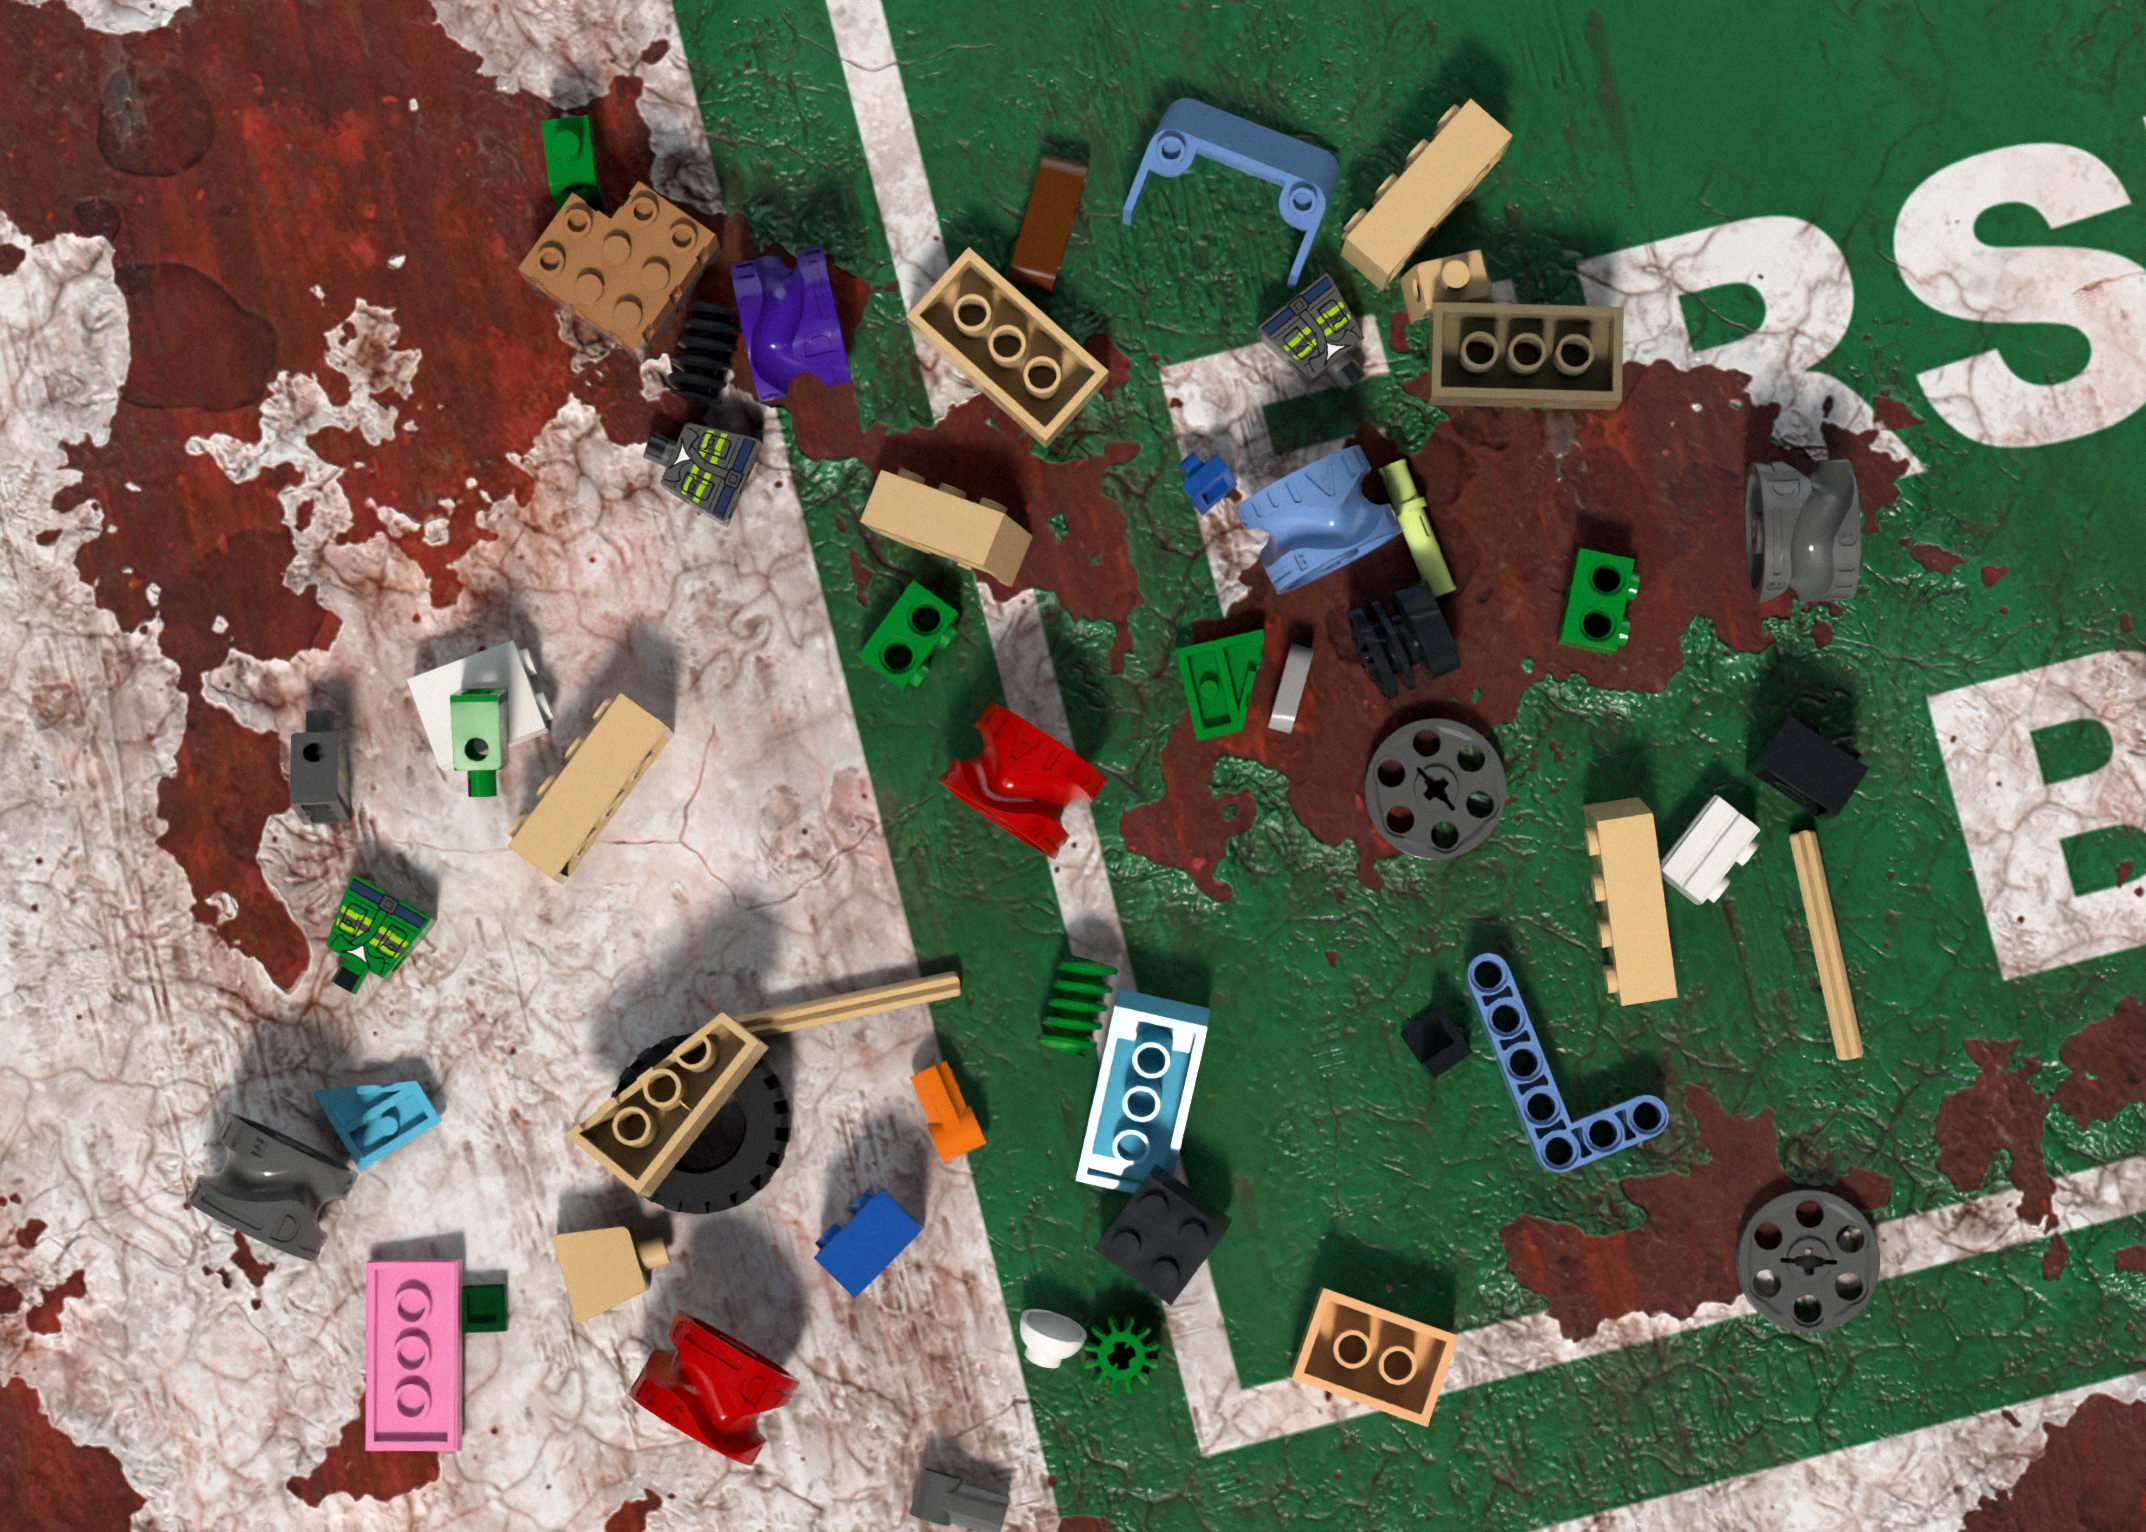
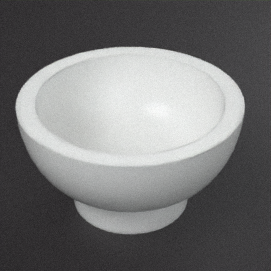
M1028 1309L1021 1315L1020 1334L1023 1342L1027 1345L1024 1355L1028 1360L1039 1366L1058 1368L1062 1359L1077 1353L1087 1338L1086 1331L1078 1323L1052 1311Z

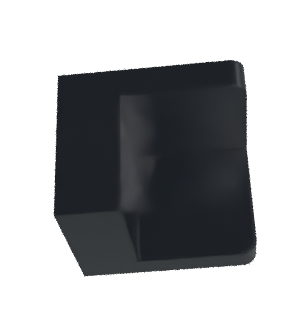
M1441 1005L1428 1012L1400 1033L1401 1038L1430 1080L1437 1078L1473 1053Z

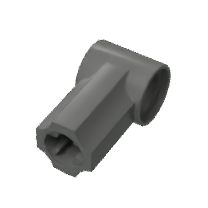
M922 1468L909 1514L946 1526H950L953 1523L978 1532H1000L1010 1496L963 1483L962 1478L951 1474Z

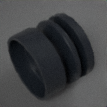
M1421 579L1392 591L1391 595L1395 613L1390 616L1376 599L1368 603L1373 620L1372 624L1369 623L1359 607L1347 612L1352 634L1351 641L1358 660L1368 679L1376 685L1386 701L1399 696L1393 675L1397 674L1408 692L1416 688L1412 668L1415 665L1419 664L1431 681L1461 668L1460 658L1445 619L1433 595Z

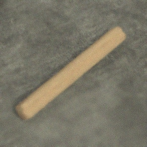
M1810 829L1795 832L1790 835L1789 839L1836 1055L1839 1060L1843 1061L1859 1058L1863 1055L1864 1051L1817 835L1814 830Z
M949 971L733 1018L757 1038L956 997L961 994V985L957 972Z

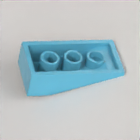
M1118 988L1076 1181L1134 1194L1155 1164L1174 1176L1211 1009Z

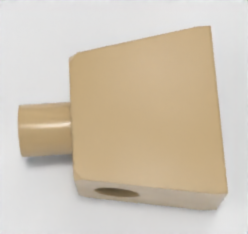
M632 1225L551 1236L576 1323L589 1320L649 1290L650 1286L645 1270L671 1263L663 1235L637 1243Z

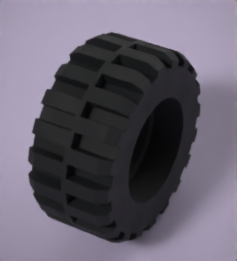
M694 1033L671 1036L661 1040L657 1045L642 1051L637 1055L638 1058L630 1067L627 1066L619 1077L621 1080L616 1091H612L611 1098L616 1097L637 1081V1077L650 1067L656 1066L668 1057L676 1047ZM761 1057L733 1092L741 1105L744 1115L742 1139L733 1154L722 1163L703 1169L690 1168L677 1163L650 1198L645 1197L647 1200L665 1207L664 1209L675 1212L709 1214L739 1206L750 1200L752 1196L771 1181L772 1176L780 1168L785 1158L784 1154L787 1143L790 1142L789 1114H791L789 1100L786 1099L783 1090L784 1086L766 1060Z

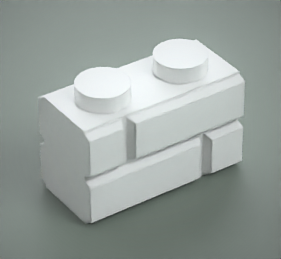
M1717 795L1710 797L1661 860L1662 879L1675 887L1696 905L1703 904L1707 898L1714 903L1731 882L1725 877V874L1735 862L1743 866L1760 845L1754 840V837L1760 831L1759 827L1737 812L1735 808Z

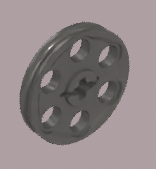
M1432 718L1415 721L1401 727L1380 745L1367 769L1364 795L1371 821L1389 844L1412 857L1425 860H1444L1469 852L1491 834L1504 810L1507 785L1505 772L1499 756L1481 734L1469 726L1456 721ZM1423 730L1434 732L1440 741L1438 752L1430 757L1419 755L1413 747L1415 735ZM1475 746L1481 750L1484 756V763L1480 770L1467 772L1460 767L1457 756L1461 748ZM1386 761H1395L1404 770V780L1396 787H1387L1378 778V768ZM1417 768L1422 771L1426 778H1430L1434 782L1439 781L1441 778L1446 782L1447 786L1444 788L1443 793L1446 796V801L1454 808V811L1449 808L1444 800L1440 801L1439 798L1434 797L1429 801L1425 798L1424 793L1428 787L1424 782V777L1419 774ZM1474 792H1484L1492 799L1493 809L1489 816L1476 818L1468 812L1466 806L1467 799ZM1401 806L1411 812L1413 825L1406 833L1399 834L1389 828L1386 818L1391 809ZM1447 822L1456 828L1458 839L1453 847L1442 849L1433 843L1431 831L1436 824Z
M1793 1191L1781 1194L1767 1201L1746 1222L1736 1248L1737 1277L1748 1302L1769 1322L1796 1332L1817 1333L1828 1331L1853 1319L1866 1306L1873 1295L1880 1273L1879 1247L1875 1234L1867 1220L1847 1201L1822 1191ZM1805 1200L1814 1201L1821 1208V1220L1811 1228L1802 1226L1796 1218L1797 1207ZM1764 1222L1774 1224L1780 1232V1241L1771 1250L1760 1248L1755 1241L1754 1233L1756 1228ZM1852 1225L1861 1233L1862 1243L1855 1252L1846 1253L1837 1245V1233L1843 1226ZM1808 1247L1811 1248L1812 1256L1824 1260H1834L1835 1263L1833 1265L1819 1264V1266L1811 1268L1810 1275H1805L1804 1267L1796 1266V1263H1782L1780 1260L1781 1258L1803 1256L1805 1248ZM1765 1269L1774 1272L1779 1280L1777 1292L1767 1298L1758 1295L1753 1286L1756 1274ZM1844 1273L1854 1274L1861 1283L1859 1295L1852 1300L1842 1299L1835 1290L1837 1279ZM1803 1295L1814 1297L1819 1303L1820 1308L1816 1319L1808 1323L1801 1322L1794 1314V1304Z

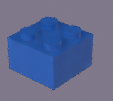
M885 1188L880 1189L876 1194L871 1189H867L848 1209L855 1216L843 1228L838 1223H834L815 1242L821 1250L814 1259L854 1298L924 1229Z

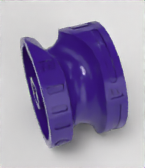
M823 244L800 251L796 260V267L793 271L786 268L782 259L777 256L759 257L730 264L738 312L759 402L788 397V386L795 377L803 373L815 374L828 388L836 387L837 384L845 385L852 383Z

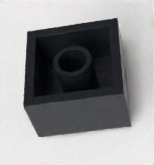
M1789 715L1774 725L1745 771L1822 822H1825L1840 814L1869 768L1860 762L1863 756L1853 747L1841 741L1835 746L1820 736L1823 729L1818 724L1802 715H1799L1797 719Z
M1155 1164L1103 1234L1094 1250L1171 1306L1225 1234L1232 1219L1159 1165Z

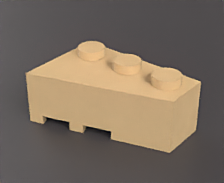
M900 468L897 475L884 470L880 471L861 517V523L877 534L927 554L934 553L958 562L957 566L969 571L972 570V567L984 571L997 578L999 583L1009 587L1013 586L1033 536L1006 515L1007 507L987 498H981L979 504L965 500L966 493L944 483H940L938 490L924 485L926 480L924 477Z

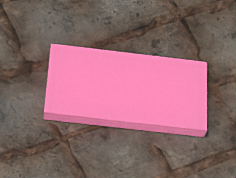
M463 1259L366 1260L365 1451L462 1450Z

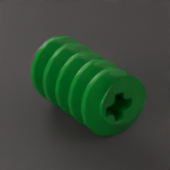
M1070 955L1074 958V961L1059 962L1058 969L1069 978L1054 980L1053 987L1064 996L1063 998L1049 999L1047 1004L1059 1014L1058 1016L1044 1017L1042 1021L1044 1025L1053 1031V1034L1038 1035L1037 1042L1049 1048L1088 1058L1081 1053L1082 1049L1096 1048L1098 1042L1088 1036L1087 1031L1101 1030L1103 1026L1102 1023L1092 1017V1013L1106 1012L1108 1008L1105 1003L1097 998V995L1108 994L1113 991V987L1104 982L1102 978L1103 976L1117 975L1118 969L1097 961Z

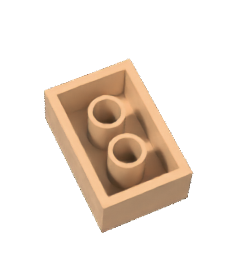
M1320 1286L1289 1377L1428 1427L1459 1336Z

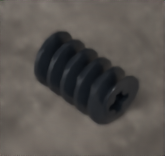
M692 301L688 305V310L698 319H686L683 322L684 330L692 336L680 337L678 339V347L687 354L675 355L672 359L673 365L682 372H674L667 375L666 380L677 389L669 390V392L693 402L712 406L721 405L722 400L713 395L711 390L712 388H726L727 382L718 377L716 373L717 370H732L733 365L721 356L724 352H737L738 350L737 346L727 340V336L743 333L742 328L732 322L733 317L740 316L739 313L718 305L702 301Z

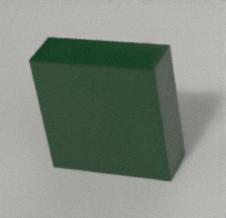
M507 1284L463 1285L462 1333L508 1331Z

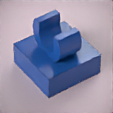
M1192 452L1179 464L1185 471L1184 475L1188 479L1181 486L1190 503L1202 516L1237 486L1229 467L1217 455L1204 464Z

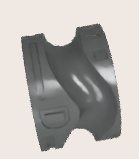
M1848 459L1817 460L1813 473L1808 478L1795 468L1781 461L1767 462V464L1752 462L1747 472L1744 497V540L1748 583L1752 599L1755 603H1765L1784 593L1788 586L1797 593L1799 602L1853 600L1855 597L1860 571L1861 524L1856 477L1852 464Z
M229 1113L217 1136V1139L225 1145L227 1150L226 1165L219 1173L212 1176L198 1175L193 1184L194 1188L189 1192L186 1201L203 1213L245 1235L293 1256L315 1262L320 1254L321 1247L324 1246L328 1238L327 1233L320 1228L317 1220L319 1210L326 1202L331 1200L346 1201L359 1174L328 1155L281 1132L246 1117Z

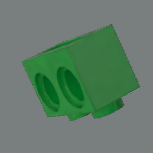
M1583 548L1577 550L1572 564L1557 645L1612 656L1617 651L1618 645H1626L1631 619L1623 617L1627 599L1635 600L1640 580V573L1633 572L1635 559ZM1597 569L1610 570L1616 577L1617 584L1615 590L1603 592L1597 589L1593 583L1594 571ZM1597 614L1603 617L1607 623L1606 635L1601 638H1594L1588 635L1583 625L1585 616Z
M912 580L859 652L858 658L904 693L911 684L919 688L933 668V665L928 660L938 646L945 651L960 632L961 627L955 624L960 618L959 612L915 580ZM924 608L933 609L940 616L938 626L930 632L919 631L913 625L915 614ZM903 646L911 651L912 661L908 667L902 670H894L886 664V654L891 648Z

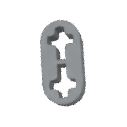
M1291 643L1268 728L1291 734L1314 648Z

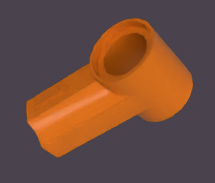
M947 1061L910 1077L930 1122L927 1124L928 1129L944 1163L987 1144L971 1106H966L959 1090L960 1087Z

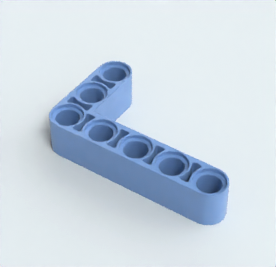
M1492 953L1480 954L1469 961L1463 975L1466 988L1539 1166L1551 1172L1569 1171L1655 1137L1663 1132L1668 1124V1108L1662 1100L1652 1095L1635 1096L1571 1122L1509 966L1503 958ZM1481 962H1489L1498 970L1499 979L1492 988H1483L1475 980V968ZM1502 1005L1511 1008L1516 1014L1517 1019L1515 1027L1507 1033L1500 1032L1492 1022L1494 1010ZM1518 1049L1529 1052L1534 1060L1533 1070L1525 1077L1516 1075L1510 1068V1057ZM1536 1093L1547 1096L1552 1106L1550 1115L1542 1121L1532 1118L1527 1108L1529 1099ZM1641 1103L1650 1104L1656 1111V1122L1648 1130L1639 1128L1633 1119L1634 1110ZM1598 1120L1606 1121L1613 1131L1612 1140L1605 1147H1597L1590 1140V1127ZM1555 1137L1563 1139L1569 1146L1568 1158L1559 1165L1551 1163L1545 1154L1547 1143Z

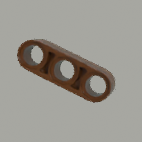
M1048 153L1043 154L1011 261L1007 281L1053 293L1086 183L1089 165Z

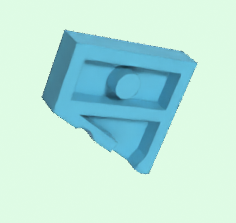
M419 1081L319 1089L313 1093L360 1171L367 1169L443 1122Z

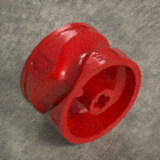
M990 701L974 724L981 734L982 745L979 753L973 759L965 761L952 758L946 766V771L941 773L937 782L971 808L1046 856L1056 859L1060 853V848L1070 838L1062 825V816L1065 808L1077 800L1094 802L1108 780L1096 768L1063 744L1013 712Z
M676 1310L669 1330L670 1339L676 1348L669 1351L654 1350L632 1385L628 1395L642 1407L686 1435L735 1461L752 1466L767 1441L758 1429L757 1421L760 1412L787 1405L792 1398L793 1391L797 1390L801 1382L789 1371L734 1337L693 1315Z

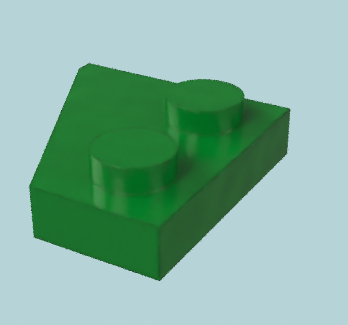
M1263 629L1175 649L1196 742L1242 732L1265 638Z

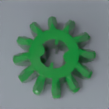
M1110 1315L1107 1317V1323L1111 1330L1109 1334L1106 1335L1097 1324L1091 1327L1092 1333L1101 1342L1099 1345L1091 1341L1084 1342L1082 1349L1096 1352L1097 1357L1082 1361V1366L1084 1369H1091L1100 1365L1101 1370L1091 1379L1093 1385L1097 1386L1108 1375L1111 1377L1108 1385L1109 1394L1115 1395L1118 1388V1380H1125L1126 1391L1131 1395L1135 1393V1386L1131 1377L1137 1375L1145 1385H1149L1152 1382V1379L1142 1370V1367L1146 1365L1153 1369H1159L1161 1362L1156 1358L1145 1357V1352L1156 1351L1161 1348L1158 1340L1142 1344L1141 1340L1151 1331V1327L1148 1324L1143 1325L1136 1334H1133L1131 1331L1135 1323L1134 1316L1127 1315L1124 1330H1118L1115 1316ZM1124 1341L1125 1348L1131 1345L1135 1350V1355L1128 1358L1129 1366L1118 1368V1362L1115 1361L1112 1365L1107 1355L1114 1352V1343Z

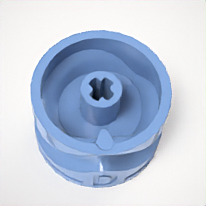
M1360 445L1351 446L1332 453L1286 475L1253 494L1234 509L1242 526L1247 530L1258 528L1269 533L1268 542L1260 551V561L1278 595L1302 587L1348 565L1387 543L1403 531L1390 503L1377 505L1369 502L1363 495L1361 484L1363 478L1372 468Z

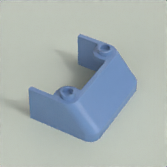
M1190 98L1174 101L1166 109L1147 147L1123 208L1122 223L1131 226L1152 172L1164 177H1177L1184 174L1190 168L1196 154L1207 157L1283 187L1278 202L1281 217L1290 226L1306 232L1286 286L1295 290L1339 179L1340 170L1337 160L1328 151Z

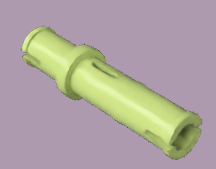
M1402 459L1386 465L1377 471L1381 475L1392 503L1395 517L1398 518L1403 528V534L1421 579L1435 599L1457 590V588L1453 584L1439 544L1425 513L1426 500L1424 497L1419 498L1406 465V459Z

